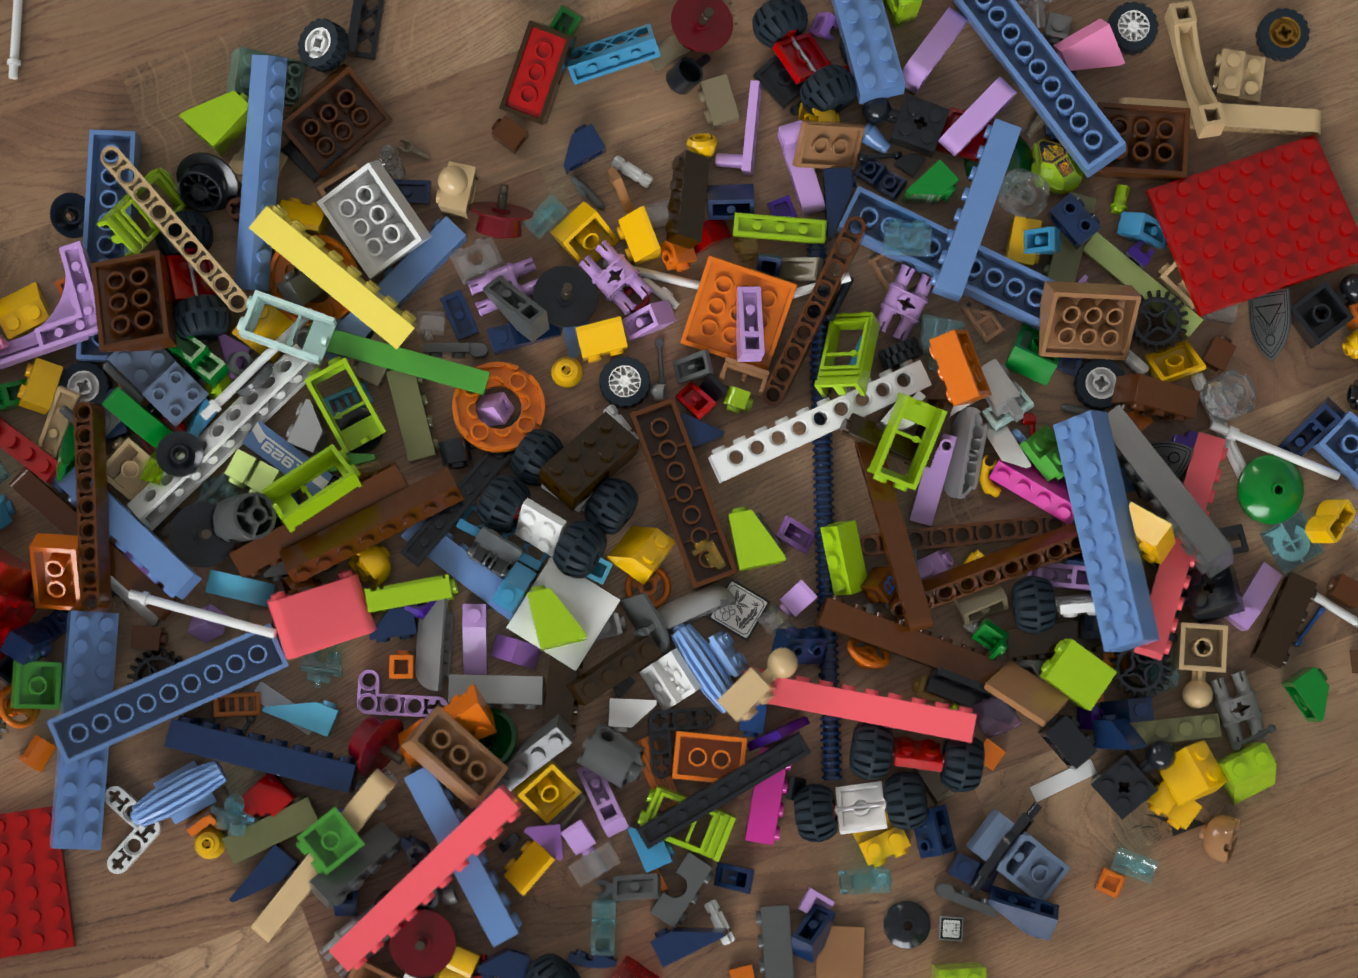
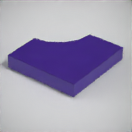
M803 716L751 740L747 746L751 752L810 724L807 716Z

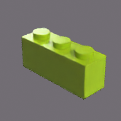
M856 520L839 521L821 527L820 530L834 596L852 595L863 591L860 586L866 579L867 573Z

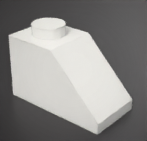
M610 698L608 727H613L617 732H627V727L632 728L657 705V700Z

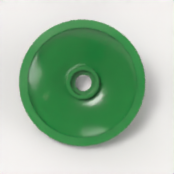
M1263 455L1250 461L1242 470L1237 482V497L1241 508L1251 519L1259 523L1278 524L1288 520L1297 512L1303 500L1304 484L1299 470L1292 462L1274 455ZM1276 486L1280 489L1278 494L1275 493Z

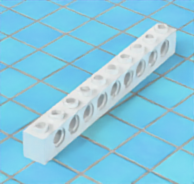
M297 344L293 346L296 349L302 350ZM285 353L274 364L272 374L260 388L256 389L253 387L250 389L252 394L245 397L240 396L197 437L203 447L204 455L201 465L194 473L185 477H173L162 471L127 506L150 530H154L243 444L244 439L258 421L264 424L306 384L304 379L308 378L307 373L318 366L315 363ZM180 453V454L177 456V459H178V460L184 459L185 454H184V453Z
M910 359L900 364L901 369L894 372L892 369H888L880 373V378L873 382L869 378L866 396H864L866 399L865 406H860L856 403V395H860L857 389L851 391L849 387L844 396L838 394L839 397L833 400L827 397L818 401V407L810 410L809 407H805L795 412L797 416L790 420L787 416L775 421L776 426L770 429L764 426L753 431L755 436L747 439L744 435L733 440L734 445L725 448L722 445L713 449V455L708 457V460L719 483L839 429L845 418L849 419L852 413L865 417L896 403V397L899 392L911 396L918 391L930 387L932 384L921 360L913 362ZM898 376H904L907 379L906 387L898 384ZM878 385L886 388V396L878 395L876 391ZM836 404L844 406L845 414L843 416L835 412ZM815 414H821L824 417L823 425H818L814 422ZM794 423H799L803 426L804 432L802 435L794 433ZM773 433L781 434L783 437L782 444L778 445L772 441ZM753 442L761 445L762 452L760 454H754L751 451L750 447ZM731 452L739 453L741 456L739 464H734L730 461L729 455Z

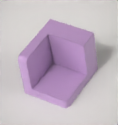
M504 392L483 395L476 404V413L479 419L489 427L506 424L515 410Z
M209 604L202 608L207 611L228 616L226 613L222 612L212 604ZM192 616L188 633L204 643H208L224 633L225 625Z
M809 887L798 908L808 913L816 903L830 909L835 901Z

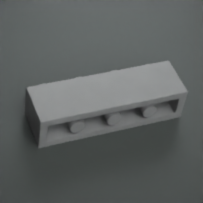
M449 674L448 703H451V698L457 694L463 695L468 691L467 688L475 684L489 708H491V704H501L502 709H515V704H524V709H538V705H543V676Z

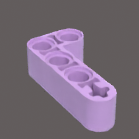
M951 7L946 10L905 65L902 71L906 84L905 88L915 95L917 94L930 72L960 34L968 19Z
M999 77L942 135L938 142L956 157L999 112L1009 105L1017 92Z
M799 120L779 126L778 138L803 216L824 211L826 208L814 168H801L792 165L802 123Z
M369 669L359 675L357 707L364 714L427 717L434 709H428L429 714H425L427 709L426 699H429L428 704L436 705L438 700L441 701V705L446 706L449 704L446 698L438 696L381 694L382 677L379 672ZM370 673L376 677V683L372 687H368L364 681L366 675ZM367 697L373 698L375 703L371 710H366L363 706V701ZM390 698H394L398 702V708L393 712L389 711L386 707V703ZM414 699L419 700L422 705L421 710L417 713L412 712L409 706L410 702Z

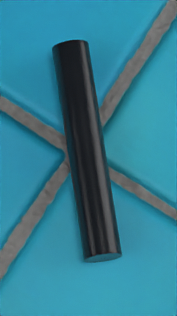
M852 277L850 282L841 285L826 314V319L829 321L835 319L854 282Z

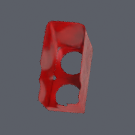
M267 773L239 798L236 803L249 818L252 817L253 819L261 816L264 819L270 815L274 817L282 809L290 806L291 801L296 796L277 775Z

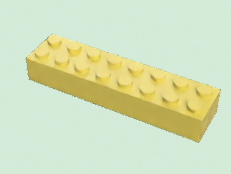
M279 204L277 206H266L250 225L249 229L395 349H398L417 327L418 324L415 322L417 318L408 310L404 312L397 307L399 303L389 295L383 296L378 292L380 287L373 281L369 280L366 282L361 278L362 273L356 267L344 264L342 262L344 258L338 252L327 250L324 247L326 243L317 235L310 236L306 232L307 227L297 219L292 221L287 217L289 212Z

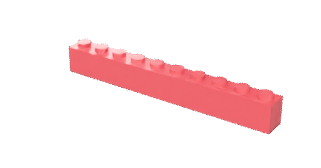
M1198 432L1183 485L1209 517L1210 512L1206 511L1208 503L1212 504L1216 490H1213L1212 486L1214 482L1218 483L1222 469L1218 468L1219 462L1225 461L1228 448L1224 447L1226 439ZM1178 537L1175 538V545L1158 567L1150 594L1160 640L1136 647L1133 651L1161 660L1164 654H1169L1172 641L1168 640L1170 632L1175 633L1179 620L1174 618L1176 610L1181 611L1185 597H1181L1183 588H1188L1191 576L1187 575L1189 567L1193 568L1196 562L1192 555L1187 556L1180 546L1182 542Z
M758 668L762 673L764 672V669ZM796 675V679L777 678L772 683L776 687L773 691L775 696L767 703L970 743L973 742L977 714L973 713L972 708L959 706L958 710L949 709L950 704L935 702V706L926 705L925 699L912 697L910 702L902 700L903 695L889 693L888 697L879 696V691L866 688L865 693L856 691V686L842 684V688L832 687L833 682L819 680V684L809 682V677Z
M505 785L496 789L345 934L329 952L347 972L353 968L359 970L368 961L365 957L371 951L373 954L378 952L385 945L382 941L388 935L392 938L401 930L399 924L404 919L410 921L419 912L416 908L421 903L424 905L428 904L436 896L433 892L439 886L443 889L453 880L450 877L453 872L457 870L460 873L469 864L467 859L472 854L478 856L487 847L484 843L490 837L494 840L504 831L501 826L507 821L511 824L521 814L518 810L523 805Z

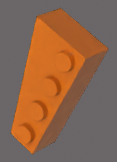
M475 684L467 688L468 691L463 695L457 694L451 698V703L442 708L477 740L497 732L493 713ZM422 718L398 734L401 755L405 757V761L410 768L416 767L420 763L406 752L401 745L424 720Z

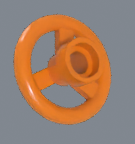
M658 567L655 571L656 574L647 581V583L652 584V589L645 591L643 584L633 580L634 578L628 574L625 581V594L627 597L633 596L632 587L639 588L640 593L646 592L655 609H657L667 601L670 595V579L667 573ZM662 578L664 591L662 596L655 601L654 593L657 590V582Z
M851 638L848 640V652L855 659V663L863 669H881L889 665L891 661L889 652L879 649L884 656L883 660L876 654L873 646L855 647L854 644L859 641Z
M6 685L0 692L1 718L6 724L14 728H26L36 721L40 709L10 708L11 698L6 700L5 698L12 691V685ZM22 713L28 717L25 721H15L11 718Z

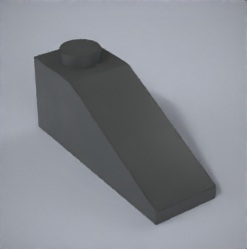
M499 275L483 287L484 293L509 322L531 342H534L550 329L547 311Z

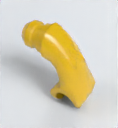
M986 455L982 459L979 481L985 495L990 494L993 497H998L1002 489L989 478V472L995 468L997 459L992 466H987L986 460L989 455Z

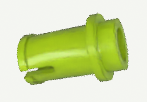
M1116 185L1113 203L1110 204L1111 213L1121 215L1122 212L1128 210L1126 205L1131 188L1127 185Z

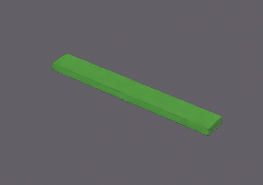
M310 323L307 336H308V334H309V331H310L311 326H312L313 323ZM334 330L326 351L480 395L485 394L490 372L400 347L395 349L392 345L339 330Z

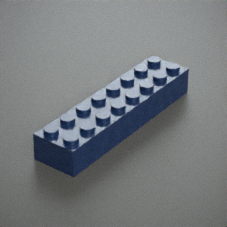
M179 715V719H171L164 747L346 793H351L355 790L359 771L358 763L352 757L343 755L335 758L333 757V752L317 750L316 753L311 752V747L301 744H294L293 747L287 746L288 741L271 738L270 741L265 740V735L252 732L248 733V735H243L242 729L225 727L224 730L220 729V724L210 721H202V724L197 723L198 718Z

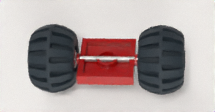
M769 0L765 2L752 19L755 37L764 46L774 50L796 84L804 82L800 89V98L803 107L808 113L814 115L811 110L812 108L821 112L835 110L836 113H840L856 96V84L852 74L839 65L831 64L810 32L802 34L808 25L807 11L802 2L799 0Z
M196 211L176 212L175 214L208 251L213 242V229L209 220L203 214ZM171 224L168 227V232L171 236L178 237L181 235L182 230L178 224ZM159 231V234L155 237V242L160 252L167 259L172 301L179 302L173 311L175 332L184 341H188L186 336H194L199 341L207 340V342L219 339L218 336L226 334L230 326L228 307L166 236ZM187 242L184 245V251L189 255H194L197 252V246L194 242ZM202 260L199 266L202 272L209 273L212 271L213 264L211 261Z
M863 722L858 724L853 732L849 765L851 771L857 776L873 780L884 777L888 773L891 759L894 758V766L940 772V780L944 786L956 792H969L976 789L980 784L984 768L985 749L983 743L975 736H973L972 743L947 738L941 755L940 743H936L933 740L918 741L907 736L893 737V732L889 727Z

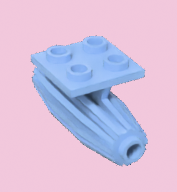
M684 623L677 625L672 629L674 634L671 635L675 647L702 688L700 690L722 714L725 713L726 710L717 700L734 685L731 675L736 677L743 670L748 669L746 658L741 652L736 651L733 646L734 641L727 632L724 633L723 630L709 637L710 642L708 643L690 623L687 625Z
M194 760L153 783L155 788L132 806L133 812L130 813V816L136 825L141 824L143 827L170 817L176 825L217 802L213 791L227 781L226 774L217 760L200 766Z

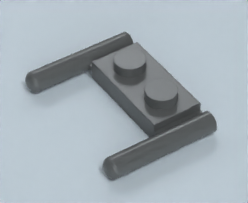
M106 362L103 365V369L121 386L122 390L138 402L145 398L110 362ZM66 405L62 406L60 413L74 425L73 411ZM102 406L105 414L106 437L121 420L105 406Z

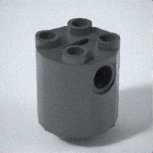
M251 492L228 497L218 502L213 515L215 534L230 543H241L267 536L274 528L276 522V512L272 507V501L263 494Z
M599 722L593 732L594 736L589 735L582 746L586 750L580 754L577 763L622 789L626 784L637 781L646 767V764L642 761L645 747Z

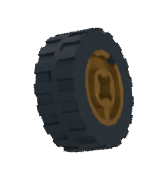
M1278 8L1268 13L1258 25V31L1255 36L1257 37L1256 43L1261 53L1263 52L1267 58H1271L1273 61L1280 60L1281 62L1288 59L1291 60L1297 56L1309 41L1310 28H1308L1307 20L1305 21L1304 16L1297 13L1296 10H1290L1289 8Z

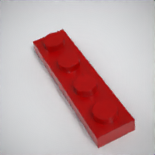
M0 417V448L42 480L51 484L56 477L57 459Z

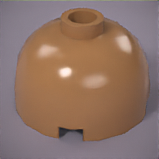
M1219 815L1212 818L1207 826H1202L1199 838L1203 839V848L1212 859L1228 864V860L1230 861L1237 842L1236 832L1234 831L1235 829L1240 830V818Z

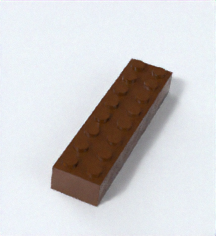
M674 397L631 412V420L693 590L736 575L738 571Z

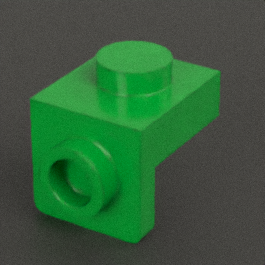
M986 618L973 631L971 638L989 649L988 658L993 660L997 655L1001 656L1006 651L1009 633Z

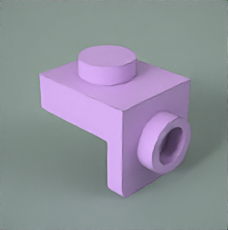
M945 548L916 561L922 580L954 568L953 558Z

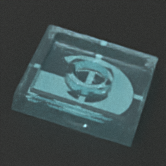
M1302 511L1260 533L1283 574L1325 552L1320 543H1312L1306 535L1305 527L1308 521Z

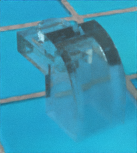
M867 867L838 871L840 894L856 895L892 892L890 868Z
M592 899L590 955L614 956L616 900Z

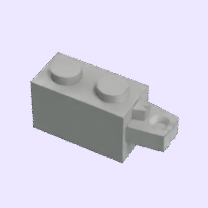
M996 358L981 366L992 395L985 397V400L998 417L1003 413L1009 412L1015 422L1023 419L1024 413L1020 408V405L1023 404L1020 398L1022 391L1016 381L1012 382L1008 377L1010 374L1004 364L1000 365Z

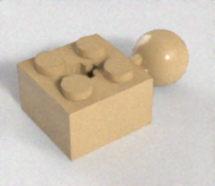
M451 161L448 162L447 167H443L438 176L440 189H438L436 203H438L442 215L470 220L471 211L469 210V205L474 202L479 181L476 167Z
M1180 622L1175 630L1177 641L1174 644L1173 670L1192 671L1191 681L1183 689V700L1192 709H1204L1211 703L1213 698L1212 688L1205 682L1206 672L1226 673L1228 626ZM1199 643L1201 646H1204L1205 648L1204 651H1200V653L1199 650H1197V645H1199Z
M787 648L774 650L768 657V668L763 673L758 668L751 667L717 700L719 704L737 722L752 719L758 712L756 708L760 704H767L775 696L773 691L776 687L772 683L777 678H788L795 673L798 660L793 651Z

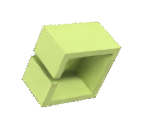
M237 449L224 473L230 476L229 482L244 490L246 486L251 487L250 493L258 492L260 494H263L261 490L285 475L281 471Z

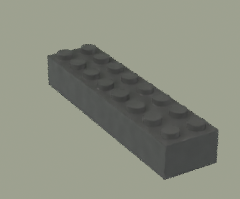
M1118 405L1109 411L1107 415L1119 466H1122L1126 471L1125 476L1132 485L1136 484L1140 490L1138 492L1146 503L1150 501L1154 508L1152 510L1154 514L1172 524L1175 538L1178 537L1182 542L1180 546L1187 556L1192 555L1196 560L1194 564L1201 574L1206 573L1211 579L1233 564V547L1123 408Z

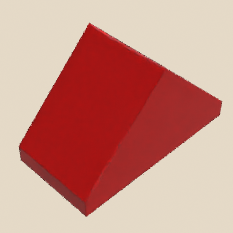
M723 219L704 221L702 242L693 247L696 256L732 237Z
M692 381L675 396L687 411L700 421L713 411L717 404Z

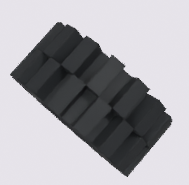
M912 337L880 351L878 356L886 371L897 368L901 363L910 359L913 360L922 356L923 352L916 337Z

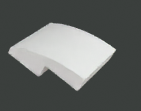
M677 648L639 672L663 710H668L702 688Z

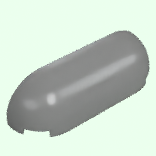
M967 407L961 410L955 417L951 427L950 435L957 437L943 487L946 494L952 498H966L965 496L971 490H975L978 484L987 435V424H983L979 414L980 410L975 407Z
M708 584L661 605L656 610L669 633L681 623L687 625L735 603L736 600L726 587L718 584Z
M448 598L437 600L423 620L418 618L415 673L420 684L426 689L433 691L443 689L444 679H449L451 671L454 612L449 611Z

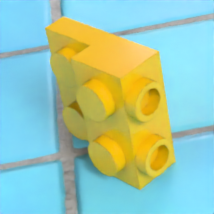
M887 809L888 828L852 833L867 865L873 864L874 868L887 862L886 857L894 854L895 858L906 854L908 852L907 847L911 846L904 830L891 825Z

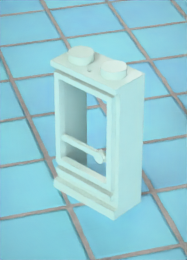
M255 290L254 295H250L247 300L246 308L248 310L246 315L240 318L237 326L241 338L321 366L337 325L335 318ZM265 304L298 315L291 336L286 341L287 345L254 334ZM304 317L312 320L313 324L303 349L299 350L291 346L294 344L293 339L300 321Z

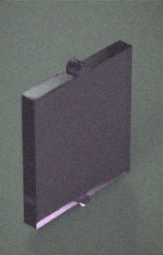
M996 696L988 700L983 699L981 703L969 707L973 709L974 714H977L976 723L987 738L1000 733H1007L1008 730L1022 725V721L1012 707Z

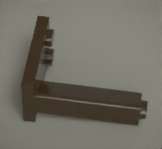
M928 399L926 402L929 405L947 411V414L925 468H930L952 412L954 405L948 399ZM852 413L849 419L845 418L843 420L840 431L842 435L877 450L886 427ZM918 425L915 435L921 439L926 427ZM896 433L888 455L904 461V464L910 466L919 442L915 443L912 439Z

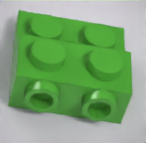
M1046 424L1019 446L1046 481L1049 482L1054 477L1057 480L1061 479L1064 476L1055 432Z
M14 660L10 708L59 709L62 694L61 681L63 680L62 662L35 661L22 665Z
M336 807L296 837L299 840L296 844L299 850L304 855L309 853L314 859L311 865L319 874L324 872L325 875L365 845Z

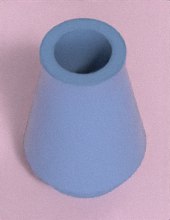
M868 122L865 125L862 143L884 154L892 144L887 141L875 124L872 125Z

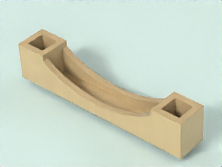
M1192 1L1169 4L1164 20L1197 137L1201 139L1219 136L1227 122L1222 104L1217 101L1205 72L1198 40L1197 17Z

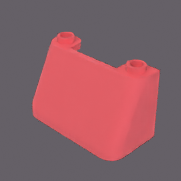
M352 569L341 571L338 573L339 577L335 581L293 595L285 594L284 591L270 595L271 598L266 601L286 659L297 658L377 630L372 612L368 613L365 592L357 571L352 572Z

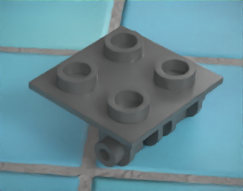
M483 526L466 554L470 556L469 559L478 564L485 557L481 564L482 567L487 559L492 561L487 570L495 563L491 572L500 578L502 576L505 578L523 553V550L515 543L499 536L496 531Z

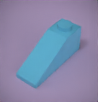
M323 700L322 703L311 702L267 706L262 709L265 713L326 737L331 736L341 710L336 709L337 704L327 700Z

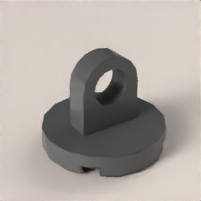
M238 351L233 352L229 356L227 365L229 370L238 377L255 360L248 353ZM238 357H241L244 361L242 369L236 366V359ZM268 360L236 393L239 396L245 397L252 394L250 389L253 387L256 389L260 388L272 374L274 364Z

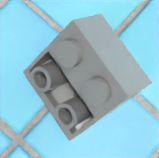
M306 399L304 403L301 402L296 411L298 418L295 425H290L286 437H289L287 442L294 447L316 455L323 450L329 436L318 407L311 400Z

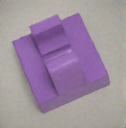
M830 12L817 13L809 30L811 35L825 40H833L834 36L829 31L831 28L839 29L835 20L836 16Z

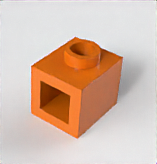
M666 240L659 244L662 260L666 265L667 271L677 269V272L685 271L690 268L691 263L697 260L693 247L688 249Z
M396 651V655H389V679H416V656L410 655V651Z

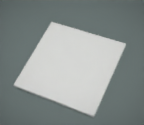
M550 557L532 587L545 585V588H551L585 631L587 640L544 650V652L576 671L620 602V599L585 577L572 578L564 575L555 565L553 558ZM526 595L506 628L540 648L528 596Z

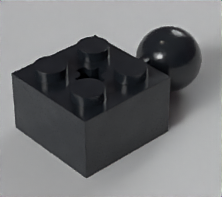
M909 94L906 95L901 111L891 108L886 98L872 99L862 105L863 117L869 123L881 124L889 121L895 124L889 143L932 158L950 112L947 108ZM917 123H921L924 126L921 130L916 128Z
M1353 273L1345 276L1340 282L1337 293L1325 281L1291 306V324L1310 349L1319 345L1355 318L1345 306V303L1358 302V274ZM1317 312L1321 313L1319 319L1315 315Z
M1232 565L1228 566L1211 579L1206 573L1201 574L1198 569L1188 571L1187 575H1190L1191 579L1186 589L1187 592L1181 593V597H1185L1181 611L1176 610L1174 618L1181 614L1183 607L1189 605L1192 615L1200 624L1245 611L1234 567Z
M1055 714L1046 723L1047 726L1038 732L1069 769L1077 770L1097 752L1094 747L1096 742L1090 735L1084 734L1078 729L1080 724L1072 715L1069 717L1068 715L1057 716Z
M1164 740L1152 742L1147 747L1146 758L1141 763L1130 750H1125L1092 778L1091 786L1122 820L1158 791L1159 783L1150 773L1155 769L1166 770L1174 764L1176 751L1169 742ZM1121 781L1123 783L1129 782V787H1122Z

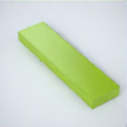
M735 212L733 237L825 244L827 220Z

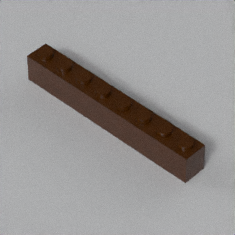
M396 461L360 479L359 481L362 485L360 488L357 486L328 507L296 526V530L290 533L284 523L280 522L274 526L267 536L261 539L246 541L231 548L229 555L242 578L248 575L250 578L262 572L261 568L269 564L272 567L282 561L279 554L280 551L408 487L409 485Z
M446 467L280 551L279 554L287 573L293 582L298 584L464 500L450 470Z
M834 595L831 596V599H823L815 622L816 626L932 669L938 667L984 685L1000 670L1002 662L995 660L996 657L990 660L988 658L989 653L983 652L981 655L974 652L975 648L972 646L961 644V647L952 644V639L940 636L939 639L931 636L932 632L926 629L909 632L904 621L897 620L896 623L887 620L888 615L876 611L873 615L866 612V607L853 603V606L844 604V599Z

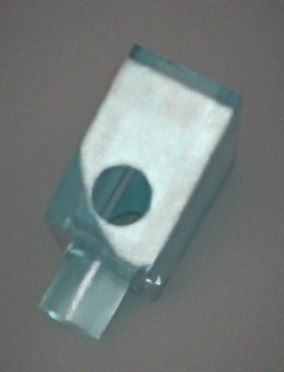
M922 314L920 317V348L923 352L922 355L930 356L928 369L937 371V368H939L937 360L933 359L930 354L929 346L931 344L929 340L954 329L964 330L965 321Z

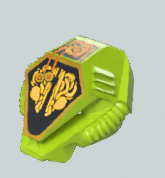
M1043 138L1033 144L1032 157L1034 162L1031 164V171L1037 185L1058 194L1069 193L1077 189L1082 181L1083 172L1063 145Z

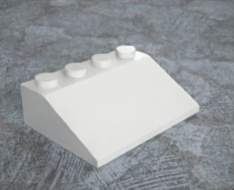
M379 160L368 162L317 201L369 279L432 237Z

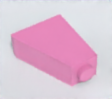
M1101 18L1053 45L1055 52L1070 71L1125 64L1110 24Z

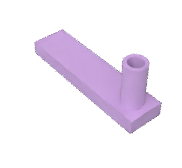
M750 80L743 155L717 153L716 167L741 168L745 176H753L762 96L760 81Z
M943 433L931 467L925 468L922 473L908 520L932 526L957 437Z

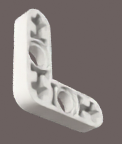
M112 786L105 792V802L134 828L107 860L109 871L114 874H121L126 872L162 831V824L160 821L155 823L154 829L156 831L155 833H147L145 838L148 841L146 842L137 832L139 831L140 834H143L148 827H143L141 824L136 825L127 815V809L131 805L136 804L138 800L125 788ZM112 791H120L119 798L121 800H130V802L123 806L122 810L119 808L123 805L120 801L116 800L113 802L111 800L113 798ZM137 839L140 841L141 848L138 852H132L129 849L130 840ZM125 853L132 856L131 860L129 857H126L122 861L123 868L114 867L116 864L114 859L122 858Z

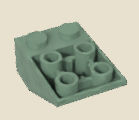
M244 47L235 49L231 54L226 93L234 90L237 94L244 93L249 98L252 55L282 56ZM287 59L284 106H293L301 99L305 73L303 61Z

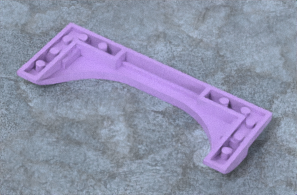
M82 241L59 248L66 276L62 297L54 312L40 327L35 328L34 331L23 337L9 341L11 347L0 351V370L91 339L90 336L98 334L91 261Z

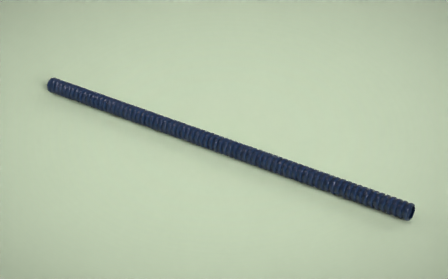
M806 243L809 245L806 249L809 252L807 257H820L824 259V267L825 259L827 258V254H825L827 247H825V244ZM820 290V294L826 297L828 290ZM814 304L810 307V315L814 318L819 317L821 309ZM826 316L809 349L812 352L809 355V358L812 359L810 362V366H812V369H810V373H812L810 380L813 382L810 384V387L813 388L810 391L813 395L811 398L813 402L811 409L818 407L817 402L829 397V394H831V390L828 389L827 397H822L814 386L815 380L818 377L829 327L827 325L829 320L826 319ZM815 414L814 422L818 425H823L824 417L821 414ZM832 433L812 441L814 445L812 452L815 453L812 456L815 462L812 464L815 466L813 470L815 477H813L815 481L813 488H816L813 495H816V498H814V502H816V506H814L816 513H814L816 517L814 524H817V527L814 528V531H817L815 538H817V542H815L817 549H815V553H817L815 560H818V563L815 564V567H818V571H816V575H818V578H816L818 593H816V596H819V600H816V603L819 604L817 611H820L824 598L831 599V596L834 595L820 530L821 527L835 523V520H833L835 513L832 512V509L835 508L832 505V502H834V498H832L834 491H832V487H834L832 480H834V477L831 476V473L834 472L831 469V466H833V462H831L833 458L831 451H833V448L830 445L833 444V441L830 440V437L833 436ZM819 627L820 632L828 641L820 664L821 666H818V669H821V673H818V676L821 677V680L833 682L832 687H837V683H840V680H837V676H839V673H837V669H839L837 654H839V651H836V647L839 646L836 643L838 636H836L835 632ZM822 714V717H820V720H822V724H820L822 732H820V735H823V739H820V742H823V746H821V750H823V754H821V757H823L821 772H824V776H821V779L826 781L842 779V775H840L842 768H840L842 753H839V749H842V746H839V742H841L839 727H841V724H839L838 720H841V718Z

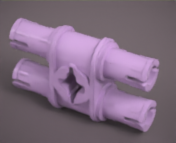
M607 240L601 242L603 245L599 244L596 251L609 263L608 267L602 270L590 255L584 258L590 266L583 260L578 266L591 277L592 283L606 296L607 301H613L625 315H628L630 310L625 304L631 310L636 307V304L626 296L623 289L630 285L642 300L647 298V294L642 289L648 295L652 293L653 289L640 277V271L636 270L625 258L626 256L622 253L619 254ZM611 275H619L621 280L612 281Z
M529 257L514 264L508 262L507 265L492 271L487 270L486 275L467 281L472 295L483 291V287L500 275L526 296L531 297L533 296L534 287L538 279L524 285L517 284L516 280H518L517 277L537 269L532 257ZM490 298L476 302L480 316L498 309Z
M904 264L901 265L894 283L891 282L889 284L888 292L883 302L879 304L881 310L877 317L880 323L879 330L886 333L893 315L900 314L901 320L893 337L901 341L907 339L913 325L919 322L918 318L925 304H928L927 296L932 287L930 284L932 278L922 274L915 291L907 292L908 289L906 288L915 269L909 268V266ZM897 299L905 300L910 307H904Z

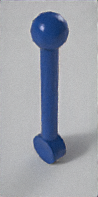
M1323 606L1319 607L1314 617L1298 636L1294 646L1298 647L1302 644L1304 636L1326 610Z

